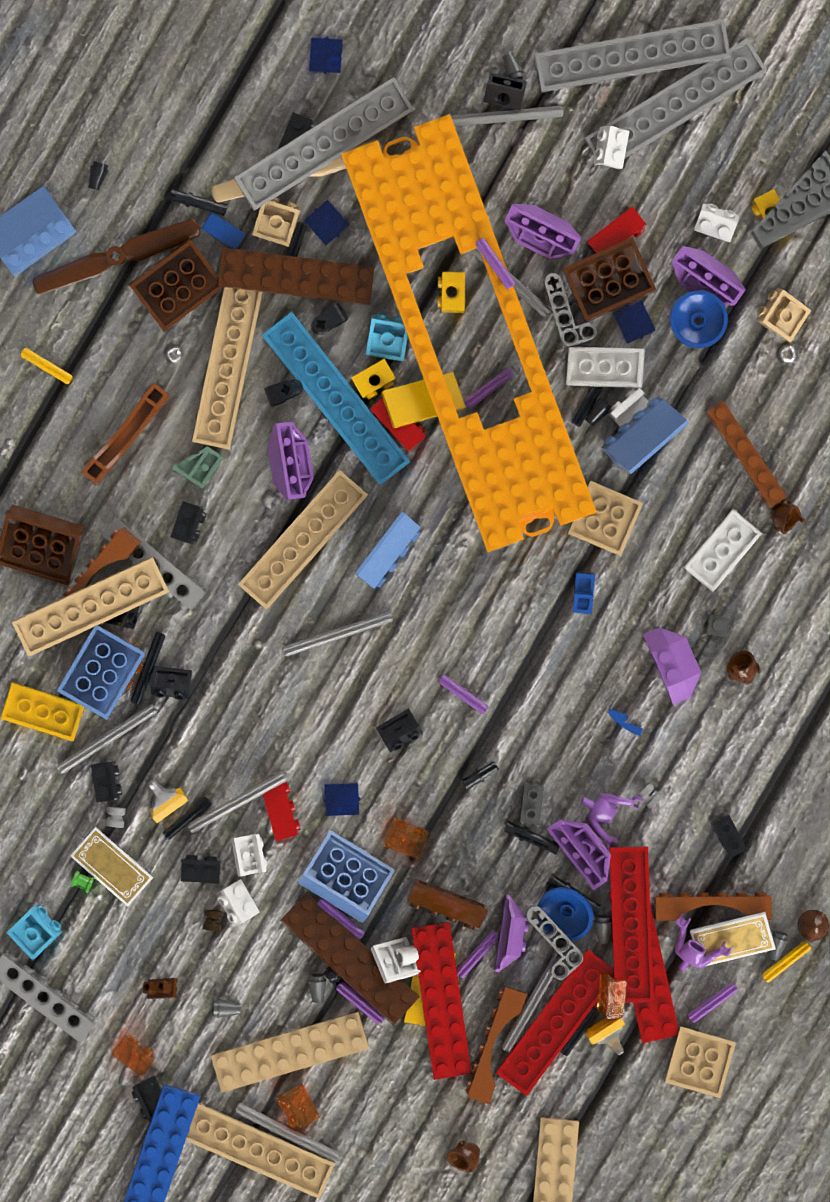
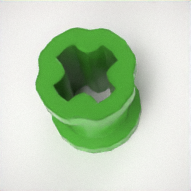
M77 870L70 886L79 887L85 890L86 893H89L95 878L82 875Z

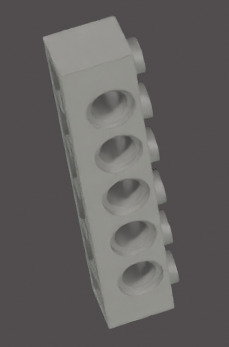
M117 518L102 535L105 538L104 543L109 544L112 540L110 536L116 529L120 530L125 527L142 541L138 548H141L144 554L142 558L136 559L133 553L124 560L128 561L130 559L137 564L153 556L154 560L158 563V569L162 577L166 573H171L173 576L172 582L166 584L169 590L166 595L170 598L173 596L179 600L177 604L185 611L187 608L193 610L206 592ZM181 585H185L188 589L187 594L184 596H180L177 592L178 587Z
M4 953L0 957V982L81 1043L97 1023L94 1021L95 1017L87 1011L83 1013L78 1009L80 1006L73 1000H66L63 997L64 993L59 989L55 988L53 990L49 987V982L41 976L38 978L32 974L34 971L29 966L19 964L17 962L19 959L11 953ZM10 968H15L18 971L17 978H12L9 975ZM31 980L33 982V989H26L24 981ZM40 992L48 993V1001H42L39 998ZM56 1003H61L64 1006L62 1013L55 1011L54 1006ZM70 1016H78L79 1024H72Z

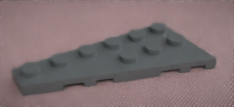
M826 150L751 232L760 249L830 213V156Z

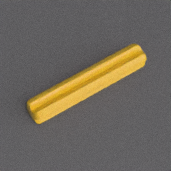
M28 348L22 350L21 357L65 384H69L73 376L53 363Z
M807 941L801 942L762 973L766 982L773 980L807 953L811 946Z

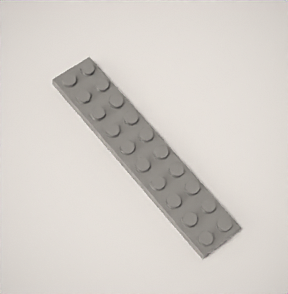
M721 19L536 53L535 57L541 91L548 92L731 58L725 21Z
M748 38L730 48L731 58L704 64L605 125L629 131L624 159L766 73V67ZM599 129L584 139L593 154L597 146ZM601 165L604 171L611 168L609 166Z
M393 77L234 177V180L253 211L342 156L341 153L355 148L414 109Z

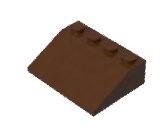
M633 237L562 268L584 323L590 322L656 291V287Z
M190 238L128 284L164 332L223 288L218 287V275Z
M12 504L6 513L0 539V565L68 586L82 544L85 526Z
M416 878L407 899L408 902H411L409 905L416 909L424 907L429 909L428 913L439 916L440 913L446 916V920L457 923V920L464 923V927L472 930L475 927L480 928L488 912V907L485 904Z

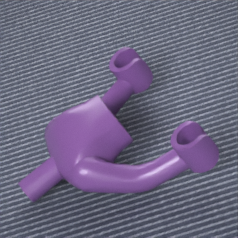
M602 793L595 802L586 797L582 798L581 804L591 808L588 815L589 823L598 836L607 843L608 849L613 847L610 845L611 843L619 844L615 837H610L600 826L599 822L609 824L618 809V806L613 803L629 805L636 810L639 809V806L634 804V802H643L640 796L637 795L632 797V799Z
M684 914L680 915L677 920L680 928L676 940L675 953L683 960L679 965L681 971H685L689 964L700 969L720 955H730L733 946L726 948L725 941L720 948L712 951L706 957H704L706 949L697 941L689 940L684 944L687 926L691 918L686 921L682 918Z

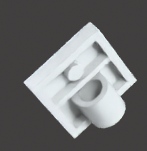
M407 937L374 945L371 948L385 984L418 975L421 972L417 969L416 960L419 959L418 951L414 948V945L409 944Z

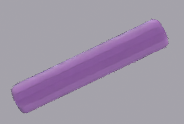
M484 238L479 239L476 242L477 248L506 289H510L515 285V281Z
M506 368L465 399V405L469 409L474 407L513 377L512 371Z
M446 675L441 676L438 681L439 684L481 714L487 711L488 705Z
M323 898L318 901L317 905L340 922L358 940L364 936L365 932L334 905Z
M492 930L457 969V974L460 977L464 978L499 939V934Z
M344 982L338 984L336 990L374 1022L380 1024L384 1020V1017L347 984Z
M734 983L728 984L687 1015L692 1023L697 1022L738 991Z

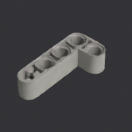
M555 273L547 275L544 281V288L562 345L573 347L592 341L597 333L596 327L591 323L575 326L561 277ZM550 279L557 281L555 285L556 291L561 290V292L553 293V286L548 285ZM561 297L564 303L561 306H556L553 303V299ZM566 315L569 318V322L561 324L558 317ZM584 328H590L593 332V335L591 337H585L582 333V330ZM571 333L574 336V341L571 343L566 342L564 335Z
M538 905L528 906L525 910L526 918L560 954L550 964L551 974L559 980L566 978L582 963V953ZM532 910L538 911L537 915L542 919L540 922L535 917L530 918ZM548 923L551 924V932L544 933L543 926ZM564 938V946L557 947L556 940ZM572 952L578 953V958L575 961H569L568 957ZM558 965L564 967V971L561 974L554 973V969Z

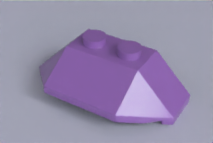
M512 204L505 218V223L508 225L516 243L548 259L573 255L581 240L580 235L569 222L535 205Z
M682 246L672 260L679 285L689 292L707 291L717 296L724 306H734L746 290L735 272L703 250Z
M293 422L276 423L273 426L268 442L273 483L286 500L305 498L306 492L314 478L308 440L295 427Z
M661 627L643 634L642 636L672 705L691 698L701 671L687 638Z
M558 820L547 828L548 832L593 890L607 881L611 854L587 823Z
M505 894L495 972H500L520 957L521 951L525 952L526 940H523L524 932L528 933L529 921H526V916L509 894Z

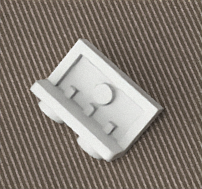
M614 126L600 127L597 134L598 140L593 164L623 169L629 131Z
M703 204L694 230L730 243L739 216L731 210L724 211L718 209L714 204Z
M633 388L625 395L627 399L622 404L618 401L610 408L612 412L609 415L619 427L629 423L636 412L647 407L649 401L643 396L645 393L640 388L638 390Z
M259 834L231 838L238 876L266 872L267 861L263 856V840Z
M241 879L216 893L219 904L225 909L228 920L234 926H238L260 913Z

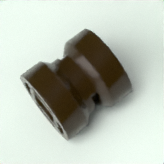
M204 910L205 922L202 929L221 931L222 924L220 919L223 917V911Z

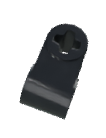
M335 303L313 319L312 330L317 335H324L346 322L349 318L340 304ZM317 322L325 323L323 330L316 328Z
M297 379L282 381L264 388L270 407L280 405L289 399L299 396L303 390L302 383Z

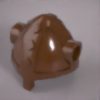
M782 500L781 504L775 506L770 512L775 525L774 529L782 534L788 533L799 521L805 522V518L801 516L799 508L789 500Z
M744 650L737 652L731 657L726 670L731 681L736 680L748 685L752 683L756 674L760 673V666L756 663L752 653Z
M818 910L805 911L801 914L797 923L800 934L804 939L812 943L813 941L821 940L829 932V920L825 913Z
M460 1141L454 1149L448 1152L446 1158L456 1169L474 1172L479 1166L480 1149L477 1144Z

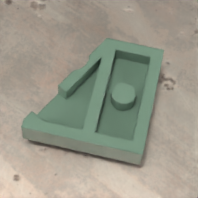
M207 446L186 460L174 465L172 469L204 489L224 457Z

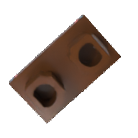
M178 978L148 979V982L143 983V993L147 994V999L177 998L176 984L178 983Z

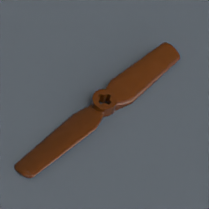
M192 218L133 237L121 247L113 246L106 253H92L33 279L34 289L38 294H43L101 275L111 266H120L125 261H142L180 245L189 238L192 240L199 237L201 233L197 221ZM114 251H116L118 254L121 253V256L118 257V261H116L115 259H111V256H113Z

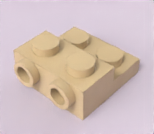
M275 197L260 207L252 235L289 247L301 209L297 208L298 204L287 201V204L279 202L280 198Z
M776 288V290H772L768 294L767 299L769 301L766 306H762L758 310L757 316L759 317L756 321L768 330L778 334L787 342H791L811 310L783 289Z

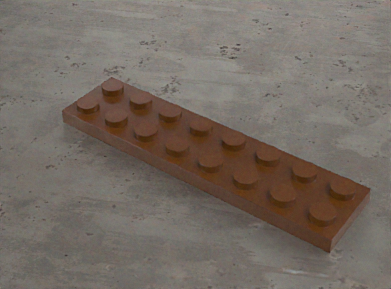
M222 248L218 287L370 305L374 267Z
M306 892L280 921L394 1026L420 996L401 979L385 984L372 952L340 922L317 905L318 902Z

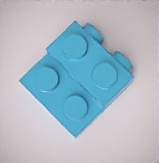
M377 312V315L372 316L366 355L404 361L408 335L400 315H397L396 318H390L387 313Z
M37 904L6 932L32 960L62 933L60 924L56 920H51L47 916V910Z

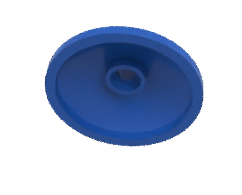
M691 291L684 294L676 301L670 314V325L675 337L684 345L692 348H706L715 344L725 333L728 324V315L724 304L717 296L707 291ZM695 318H700V319H701V323H700V324H696V323L694 322V319H695Z
M565 887L551 889L542 896L538 903V906L570 941L584 937L592 927L594 916L591 905L582 894L573 889ZM549 923L545 924L543 929L549 933L552 930V925Z

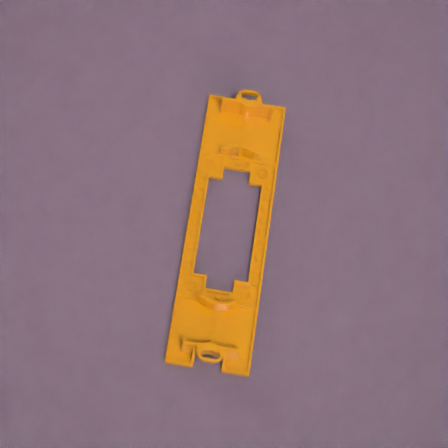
M448 114L415 126L414 131L418 144L411 138L401 137L388 142L384 147L383 154L378 141H374L341 153L488 553L523 540L522 533L534 537L548 532L554 523V514L559 525L562 526L597 512L514 286L506 289L481 252L482 260L531 392L513 399L520 417L485 430L477 412L459 418L406 274L424 268L418 249L454 237L460 255L477 249L476 242L484 238L506 270L507 267L451 115ZM405 141L411 144V148L401 155H389L387 153V149L393 145ZM547 518L550 522L549 526L534 533L526 531V525L534 519Z

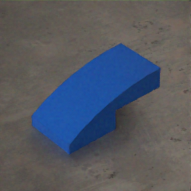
M213 213L209 214L201 227L203 231L231 249H237L245 236V233Z
M576 572L573 613L592 614L595 574Z
M612 709L607 710L610 717L621 727L641 736L642 728L625 723L626 714Z

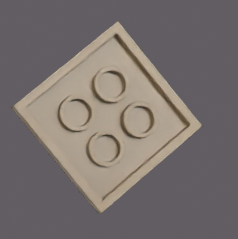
M590 481L588 490L597 513L573 521L568 534L621 556L643 503Z
M680 1026L664 1082L721 1098L736 1042Z

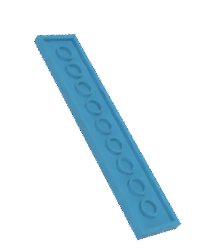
M292 312L262 335L295 379L302 383L303 389L380 486L410 463L406 455Z

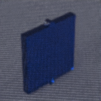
M329 37L311 38L309 71L323 72V74L341 73L343 39H329Z
M328 200L319 208H315L314 212L304 220L325 245H328L334 238L339 237L340 233L349 226V223Z
M642 300L630 306L626 305L624 309L613 313L627 344L639 338L643 339L644 336L656 331Z
M358 783L325 784V798L323 801L325 802L326 816L359 815V801L361 798L359 797Z

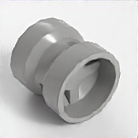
M650 782L637 794L646 802L650 809L664 796L661 792L656 791Z
M107 806L106 813L109 816L105 820V826L124 828L122 816L125 815L126 808Z

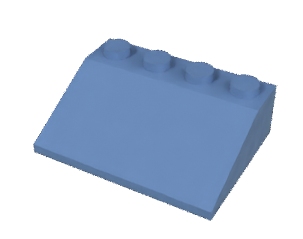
M44 186L0 216V258L15 277L77 233Z
M660 397L653 398L647 403V407L644 410L636 412L629 423L623 424L618 429L619 432L614 436L608 437L601 448L617 466L632 474L689 422L664 399Z
M401 512L355 572L356 576L373 589L376 586L380 588L386 581V578H384L385 574L388 571L392 573L398 565L395 562L398 557H404L410 549L407 546L411 540L415 542L421 535L419 532L421 527L404 512Z
M97 625L88 636L57 692L108 720L146 653Z
M330 830L298 883L363 923L395 870Z

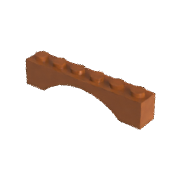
M153 383L126 421L81 473L99 486L171 396Z
M722 401L708 410L705 414L740 461L768 509L787 497L725 402Z
M125 527L120 530L116 529L110 536L112 540L109 544L105 543L99 549L100 555L96 559L92 558L86 565L87 571L84 574L81 572L74 580L76 582L74 587H69L63 596H68L89 586L95 575L103 567L117 560L129 558L142 541Z
M663 892L659 893V896H654V919L656 921H675L682 913L685 914L692 909L707 905L727 906L747 916L765 912L767 919L772 920V897L767 895V892H755V895H747V892H736L735 896H728V892H717V896H709V892H697V896H690L689 892H679L678 896H670V893Z
M506 985L504 989L499 990L497 1000H499L497 1008L493 1007L490 1016L493 1019L491 1026L487 1025L484 1036L487 1037L485 1044L481 1043L478 1050V1055H480L479 1061L474 1062L471 1073H474L472 1081L468 1080L465 1091L468 1092L467 1097L490 1104L496 1087L491 1072L493 1045L503 1027L512 1018L521 1013L527 997L526 992Z

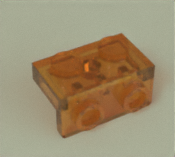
M393 818L383 846L419 859L429 831L424 830L422 827L411 825L404 820Z
M302 1083L277 1096L279 1107L285 1112L288 1124L294 1130L302 1129L320 1118Z

